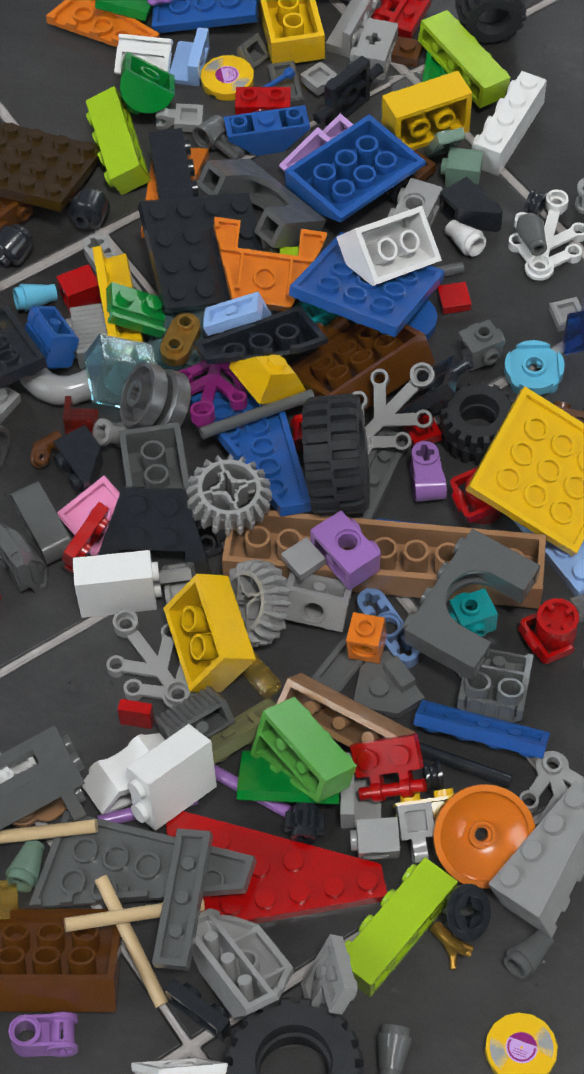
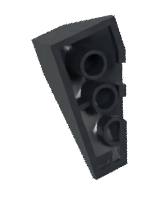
M299 305L195 342L194 348L207 365L222 364L270 355H280L284 359H289L327 344L328 338Z

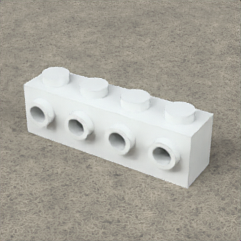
M521 71L516 81L512 80L510 82L505 98L499 99L493 117L489 116L487 118L482 134H477L472 144V150L483 151V171L499 176L544 104L546 79Z

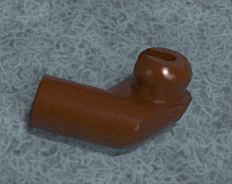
M342 316L336 317L325 326L322 323H316L328 340L351 325Z
M58 430L33 443L30 454L33 466L44 468L48 465L51 450L55 449L53 441L62 437Z

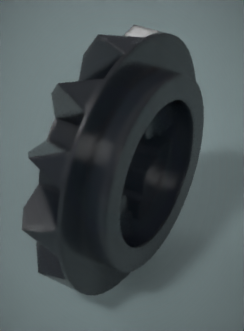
M463 884L453 887L452 894L445 896L447 906L442 912L446 914L447 921L444 926L450 928L452 931L451 936L466 941L475 940L486 931L491 918L489 899L486 893L477 885ZM461 908H469V910L474 911V914L463 916L460 914Z

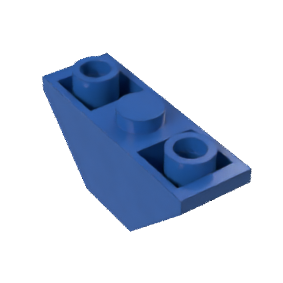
M305 105L224 117L228 141L256 156L284 152L310 130Z

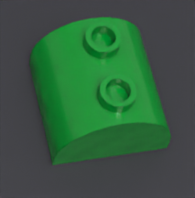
M126 51L121 62L120 92L126 102V108L137 115L140 113H155L164 109L175 95V75Z

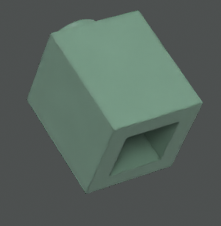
M450 147L448 158H443L441 164V175H445V187H450L465 177H468L474 184L479 185L483 151Z

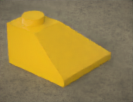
M280 355L258 356L230 363V370L259 404H269L306 391L296 373Z

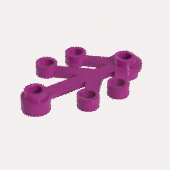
M203 360L188 369L178 371L188 377L191 395L203 390L201 401L195 402L190 407L191 421L196 427L200 428L209 425L215 420L213 402L217 389L229 398V405L233 410H242L247 407V394L243 392L247 391V389L230 370V363L207 365ZM208 371L207 375L193 381V377ZM222 371L234 379V386L221 377Z

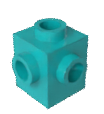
M485 588L472 593H460L449 600V614L464 628L481 637L496 630L498 613Z

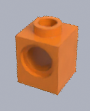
M353 612L346 638L349 659L381 663L387 638L385 617Z

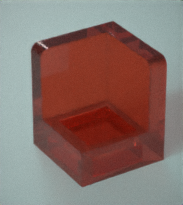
M65 396L63 422L66 434L86 425L93 435V427L97 420H99L98 409H74L72 396Z

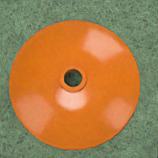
M490 784L472 785L456 792L441 807L433 829L435 852L444 869L459 882L474 884L482 889L490 888L489 882L533 832L535 823L528 807L511 791ZM478 828H484L486 831V836L482 840H477L475 837V832Z

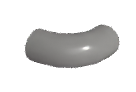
M46 367L35 375L19 379L23 386L37 399L54 405H75L91 400L99 395L97 384L87 369L69 376H59L53 374Z

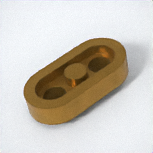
M182 313L172 320L160 345L161 358L164 363L170 366H180L189 360L194 350V343L198 341L201 335V325L198 317L190 313Z

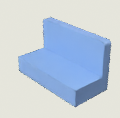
M198 27L194 42H178L169 72L175 75V84L200 86L201 70L206 64L210 49L208 28Z
M258 291L206 307L203 329L208 336L216 333L220 334L226 330L271 316L272 313Z

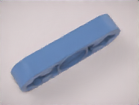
M367 588L361 591L357 598L358 613L376 616V611L371 605L366 606V601L370 600L371 603L377 602L378 616L385 617L386 622H391L397 626V630L394 633L387 634L384 651L388 650L393 657L397 655L407 669L414 667L419 661L420 651L405 643L404 622L380 590ZM400 639L404 650H411V656H407L405 653L400 654V646L398 644Z

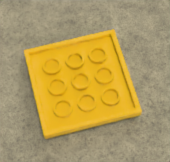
M524 386L490 444L466 491L535 534H545L546 541L570 556H574L584 541V423Z

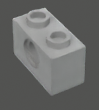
M410 178L406 188H401L397 199L396 208H391L388 217L422 206L431 228L439 212L440 192L443 187Z
M290 571L286 588L291 590L288 595V601L292 604L288 606L287 610L291 617L285 619L296 623L322 627L327 630L343 632L352 589L348 590L340 580L311 574L300 581Z

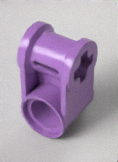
M429 441L416 443L411 451L412 460L409 469L414 501L446 499V479L442 471L437 446Z
M75 1013L24 1014L17 1016L9 1025L8 1032L12 1048L21 1057H69L78 1053V1045L75 1044V1025L78 1024V1015ZM29 1030L35 1033L34 1037L29 1041L23 1042L17 1039L18 1035L23 1031ZM62 1030H63V1039H61V1031H62Z

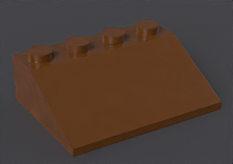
M353 323L344 331L328 340L327 344L310 351L289 366L296 373L306 390L311 389L315 397L348 394L355 391L364 392L369 401L368 406L364 409L366 410L374 406V386L370 380L371 373L374 370L384 369L388 373L390 381L386 386L387 396L389 393L400 389L404 383L410 380V370L415 364L424 362L431 366L435 363L425 334L407 324L396 337L382 334L378 330L365 325ZM376 375L375 382L378 384L383 383L385 375ZM358 396L360 398L362 405L364 402V397Z
M0 909V1012H116L122 937L116 925L65 932L64 918L109 910Z

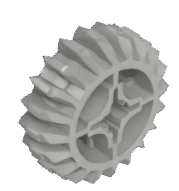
M230 453L227 460H222L217 455L215 463L206 459L203 468L196 467L194 476H190L188 480L189 487L186 489L189 500L187 505L188 509L193 511L194 520H201L203 529L212 526L214 534L222 529L225 530L227 537L231 530H236L241 536L243 527L252 531L255 527V522L262 523L264 514H268L270 510L272 492L269 479L265 478L263 469L256 470L257 465L255 461L245 464L246 459L244 456L237 461L233 460V456ZM219 482L217 485L210 487L212 484ZM248 499H252L249 504L239 509L240 505L248 503Z
M246 560L243 563H238L236 568L230 569L229 580L244 620L251 646L258 647L272 644L273 639L280 638V630L286 629L285 618L291 617L287 612L288 606L292 604L288 601V595L291 590L285 587L288 579L282 577V569L276 568L274 564L268 561Z

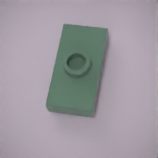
M463 127L436 133L432 141L425 148L427 158L447 154L450 147L457 148L466 137Z

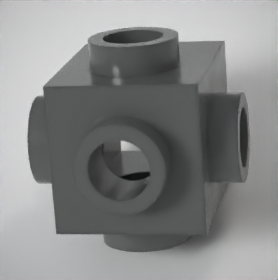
M489 319L481 323H474L467 329L459 331L457 351L463 359L469 356L473 360L475 367L470 369L472 371L484 365H492L501 359L503 346L506 341L503 332L499 328L496 329Z

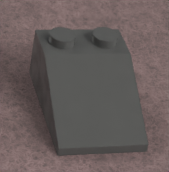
M179 422L119 431L126 486L188 489L189 476Z

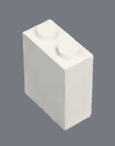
M150 550L73 558L74 586L81 618L113 615L125 609L132 610L133 612L157 610L156 598L162 597L158 562L151 561Z
M190 724L126 767L129 780L127 787L131 793L133 804L131 806L132 813L139 822H146L155 831L217 787L211 740Z

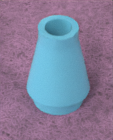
M20 284L19 287L13 288L14 303L18 311L24 310V312H28L33 306H42L58 299L54 284Z

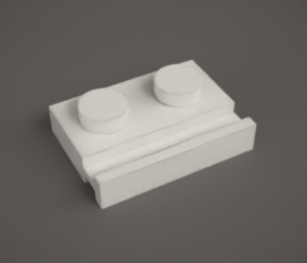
M119 34L114 69L116 75H121V62L126 51L167 72L170 71L172 39Z

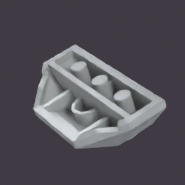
M212 908L200 912L192 956L200 974L232 1017L248 1015L279 1000L294 973L293 966L260 925L235 916L222 915L220 911Z

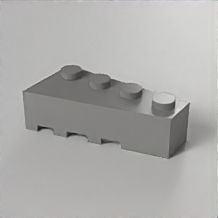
M575 781L488 884L501 905L551 938L557 929L555 923L560 913H565L571 901L569 896L576 882H580L584 875V786Z

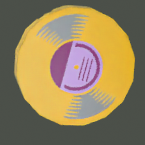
M222 55L211 59L201 70V86L209 96L210 94L214 95L216 99L221 101L235 100L236 87H253L254 70L250 63L241 57Z
M518 1012L505 1015L493 1024L487 1034L485 1055L494 1074H550L556 1063L558 1046L554 1033L544 1021L534 1015Z

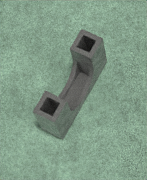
M251 159L207 160L196 184L208 195L249 192L251 203L264 209L254 233L273 248L299 246L301 229L322 231L326 222L325 218Z
M472 528L466 538L461 536L453 550L454 557L450 563L445 561L436 576L438 581L433 588L430 586L426 588L420 599V604L422 605L416 613L411 612L403 624L406 644L473 681L488 658L491 642L458 624L448 612L446 606L448 599L455 591L464 586L481 584L494 588L522 604L538 580L540 570L539 564Z

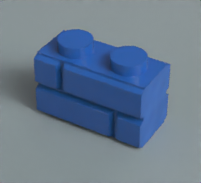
M54 306L31 307L27 317L29 322L26 323L24 329L44 355L48 365L47 368H69L72 366L75 356L74 351L77 350L79 343L78 336Z

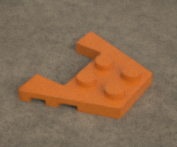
M215 217L213 226L230 299L259 291L269 310L285 311L291 309L296 298L289 296L290 285L318 257L326 241L327 232L301 229L298 256L238 248L241 220Z

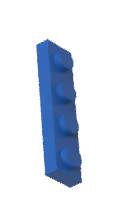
M426 700L421 701L413 724L422 727L428 732H442L454 735L455 738L462 741L473 740L481 742L490 748L515 751L527 758L538 757L543 759L550 732Z

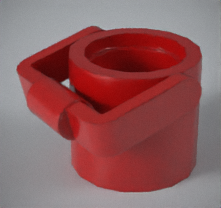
M477 468L453 477L450 481L453 489L451 496L458 512H463L468 522L491 524L502 516V512L466 491ZM463 483H466L465 495L458 487Z
M553 598L540 605L537 613L524 617L518 626V630L523 636V640L540 661L549 664L574 652L573 644L577 635L579 613L570 601L562 598ZM532 624H535V633L529 628Z

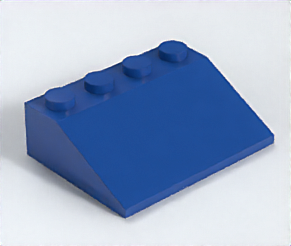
M369 114L285 169V187L318 214L342 222L425 166L426 161Z

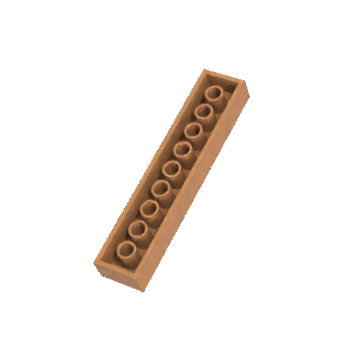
M269 510L268 514H264L262 523L255 522V527L252 531L243 527V533L240 536L236 530H231L229 536L227 537L226 535L222 557L223 575L230 577V569L236 568L238 563L256 559L274 564L276 568L282 569V577L288 579L291 570L281 560V553L305 537L310 540V530L331 516L299 513L281 517L277 511ZM353 518L359 524L362 534L368 541L373 540L378 545L381 556L380 571L354 587L352 592H361L369 588L378 589L384 595L421 598L428 586L433 588L438 581L436 576L445 561L450 563L454 557L453 550L461 536L466 538L472 528ZM473 528L539 564L538 580L522 604L494 588L481 584L464 586L455 591L448 600L453 599L460 593H472L485 588L493 605L539 609L543 591L546 535ZM345 547V548H342V549H344V550H351V549H353V548ZM327 565L312 573L339 580Z

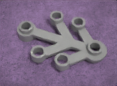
M424 362L415 364L410 370L411 380L387 405L386 386L390 381L389 375L384 369H376L371 373L370 380L374 386V418L365 427L368 455L376 448H396L401 452L411 448L412 439L406 432H399L395 436H375L383 427L417 426L425 430L432 426L433 416L428 410H419L417 413L396 414L420 388H428L434 383L435 373L429 364ZM419 373H428V379L425 382H420L417 379ZM384 374L385 381L378 384L374 380L375 376ZM355 391L352 394L364 397L362 404L364 416V409L368 406L369 402L368 397L362 391ZM421 415H428L429 422L422 425L418 422ZM400 437L408 438V443L406 446L400 447L397 445V440Z
M127 609L117 612L113 617L115 633L122 638H127L144 662L126 660L119 655H114L106 662L108 674L115 678L121 677L125 673L157 678L162 686L142 684L138 679H129L123 686L125 697L128 700L134 701L142 697L163 700L167 708L172 709V706H177L178 702L183 703L184 699L194 696V692L189 691L181 663L175 679L168 671L174 648L173 637L165 635L170 631L168 623L161 628L162 641L157 656L138 631L139 621L137 614ZM127 624L132 626L128 629H122V626ZM117 663L122 665L119 669L111 668L112 665ZM131 687L139 688L135 693L128 691ZM176 694L184 695L181 699H173Z
M547 751L543 759L537 758L535 770L538 776L530 789L523 791L519 796L522 801L526 798L534 801L533 805H526L529 811L534 813L538 808L540 796L550 784L553 797L539 819L534 821L535 828L566 793L567 790L564 782L572 785L577 781L584 786V777L569 769L566 757L556 751ZM555 763L558 765V768L550 769L546 764Z

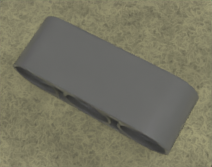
M37 481L10 493L12 504L45 564L48 565L61 559L64 550L71 542V538L41 484Z

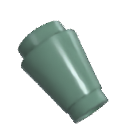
M26 841L7 868L6 883L12 889L26 893L30 892L37 885L45 846L40 841Z

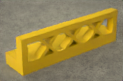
M101 245L92 247L108 340L117 361L145 355L146 351L141 332L108 323L110 316L109 312H107L106 288L108 285L114 282L134 289L129 259L126 253L106 258Z

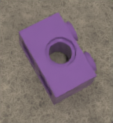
M342 510L310 530V541L326 558V565L348 590L353 589L380 571L381 551L378 545L373 540L368 541L362 534L359 524L353 518L349 519ZM350 547V548H353V549H351V550H344V549H342V548Z

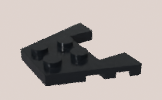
M122 487L98 555L121 553V549L184 551L185 563H194L196 574L213 575L199 534L197 521L193 518V511L188 509L187 501L189 498L185 488Z

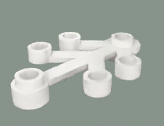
M551 190L546 195L545 208L548 210L544 230L547 250L544 254L539 256L532 255L517 233L509 237L508 248L512 252L520 253L525 259V272L534 280H546L552 276L554 267L565 262L578 263L581 260L582 248L577 244H569L564 251L549 257L550 250L571 240L575 242L584 241L583 223H574L571 228L554 235L559 215L565 212L568 207V195L562 190ZM519 212L515 215V228L517 226L518 219L524 214H527L526 212Z

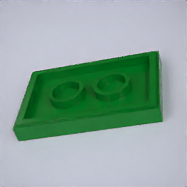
M242 751L237 784V800L318 803L290 783L291 777L283 771L275 773L271 770V763L263 757L254 758L250 755L251 751ZM340 792L319 802V804H339Z

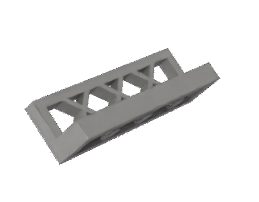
M351 0L326 42V51L350 58L352 47H357L359 28H364L367 18H371L374 10L381 6V0Z

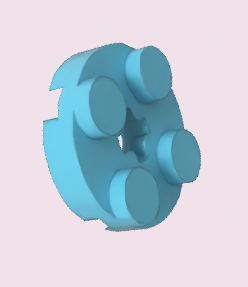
M529 340L516 345L515 350L511 353L509 351L506 355L504 374L506 380L510 383L511 390L519 394L524 386L538 395L551 394L556 392L559 383L563 379L565 363L559 351L556 353L550 349V344L538 340ZM531 364H536V367L541 370L531 371L529 368Z

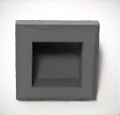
M255 33L238 46L236 56L249 62L253 69L270 57L258 33Z

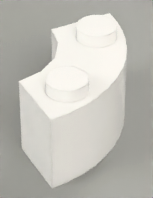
M160 733L140 734L134 737L122 751L108 759L95 762L89 768V774L84 779L85 784L82 787L101 814L117 811L132 804L131 793L127 787L129 780L126 767L165 741Z

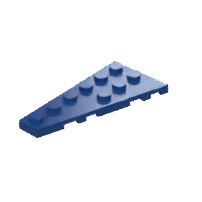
M217 390L213 402L215 409V420L213 423L266 404H259L247 390L243 391L247 394V407L242 410H233L230 408L229 398ZM202 393L191 395L189 405L191 406L195 402L201 401ZM285 411L214 435L228 453H231L234 460L238 461L244 456L246 459L245 464L255 461L257 465L256 470H264L265 478L269 479L271 484L272 500L270 504L281 517L312 511L308 489Z

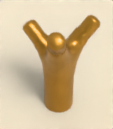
M440 921L435 922L431 926L430 932L444 945L448 953L451 970L457 969V953L471 957L474 949L473 945L464 943L451 936L452 933Z

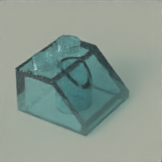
M99 334L83 355L92 402L120 408L122 388L132 369L140 362L156 364L152 344Z

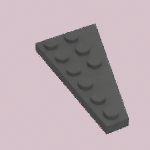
M65 810L60 823L75 822L70 812ZM84 816L77 821L96 819L98 822V833L54 838L29 906L32 909L105 904L95 884V880L104 875L108 876L120 903L164 900L175 837L91 816ZM212 846L203 897L247 893L257 863L255 857Z

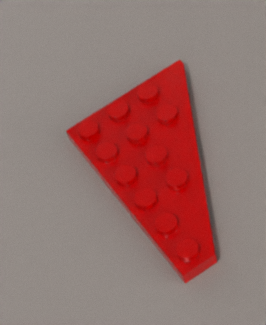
M182 811L166 823L167 835L176 837L177 828L211 831L213 834L212 846L251 855L257 860L247 893L203 897L204 911L212 908L220 911L222 915L235 916L258 924L378 903L387 894L380 863Z

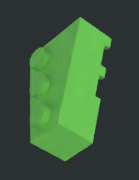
M295 697L263 710L250 755L256 759L263 757L271 763V770L275 773L283 771L291 777L290 783L318 803L349 788L357 765L353 762L350 755L345 753L332 739L330 733L324 730L312 717L310 711L303 707Z

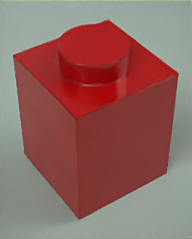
M89 264L56 276L60 296L69 313L71 307L102 303L97 274L93 273Z

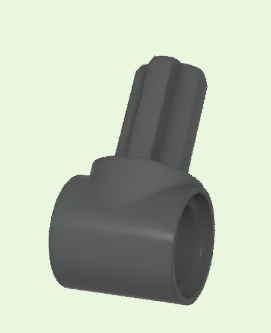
M213 115L193 129V139L200 148H211L213 151L219 149L230 159H241L244 155V149L228 141L224 119L221 116Z

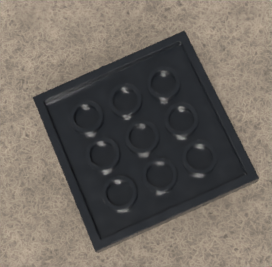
M249 192L140 201L138 204L157 291L162 303V312L205 309L206 307L231 300L213 226L214 218L221 217L241 220L238 248L263 251L261 239L254 233L257 223Z

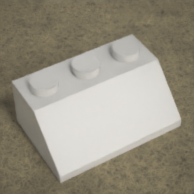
M422 206L361 226L336 237L346 265L372 286L442 261Z

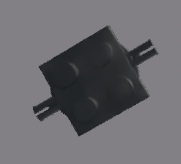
M364 56L348 64L341 73L326 83L324 89L325 104L319 111L313 114L314 121L321 124L325 120V124L328 126L339 114H342L347 119L370 100V88L374 79L384 73L382 65L376 63L370 69V60Z
M452 355L432 367L435 373L434 383L428 388H420L398 413H417L419 410H429L434 404L438 402L444 403L451 399L455 394L457 380L460 378V375L475 367L473 360L467 356L459 362L455 355ZM424 372L418 375L417 379L420 382H425L429 375Z

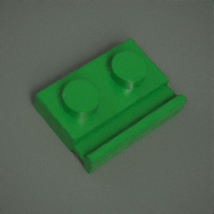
M114 282L108 285L106 288L107 312L110 315L108 323L161 338L166 332V328L163 327L165 314L162 312V303L159 296Z

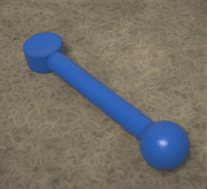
M291 67L286 68L284 74L263 87H273L285 79H292L295 76L294 69Z

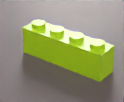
M446 10L421 20L418 41L448 74L459 71L472 91V100L479 108L492 104L500 98H505L511 77L492 58L491 54L477 42L476 38L461 25L458 19Z
M113 86L86 100L89 110L86 113V117L95 130L92 132V137L96 145L100 146L101 151L98 152V157L107 170L104 172V176L111 188L115 186L120 194L124 195L151 181L130 112L126 108V102L116 87Z
M426 857L418 866L412 864L402 877L404 882L396 891L391 889L384 896L380 904L382 908L375 916L370 914L365 918L359 927L360 933L353 942L350 940L345 942L347 953L350 955V965L354 979L357 981L358 988L369 997L375 993L442 913V910L447 906L445 896L452 894L453 887L458 886L457 880Z

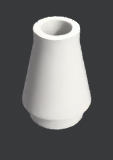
M452 220L447 224L445 228L446 235L454 241L464 255L477 256L483 251L486 245V238L482 231L459 223L456 220Z

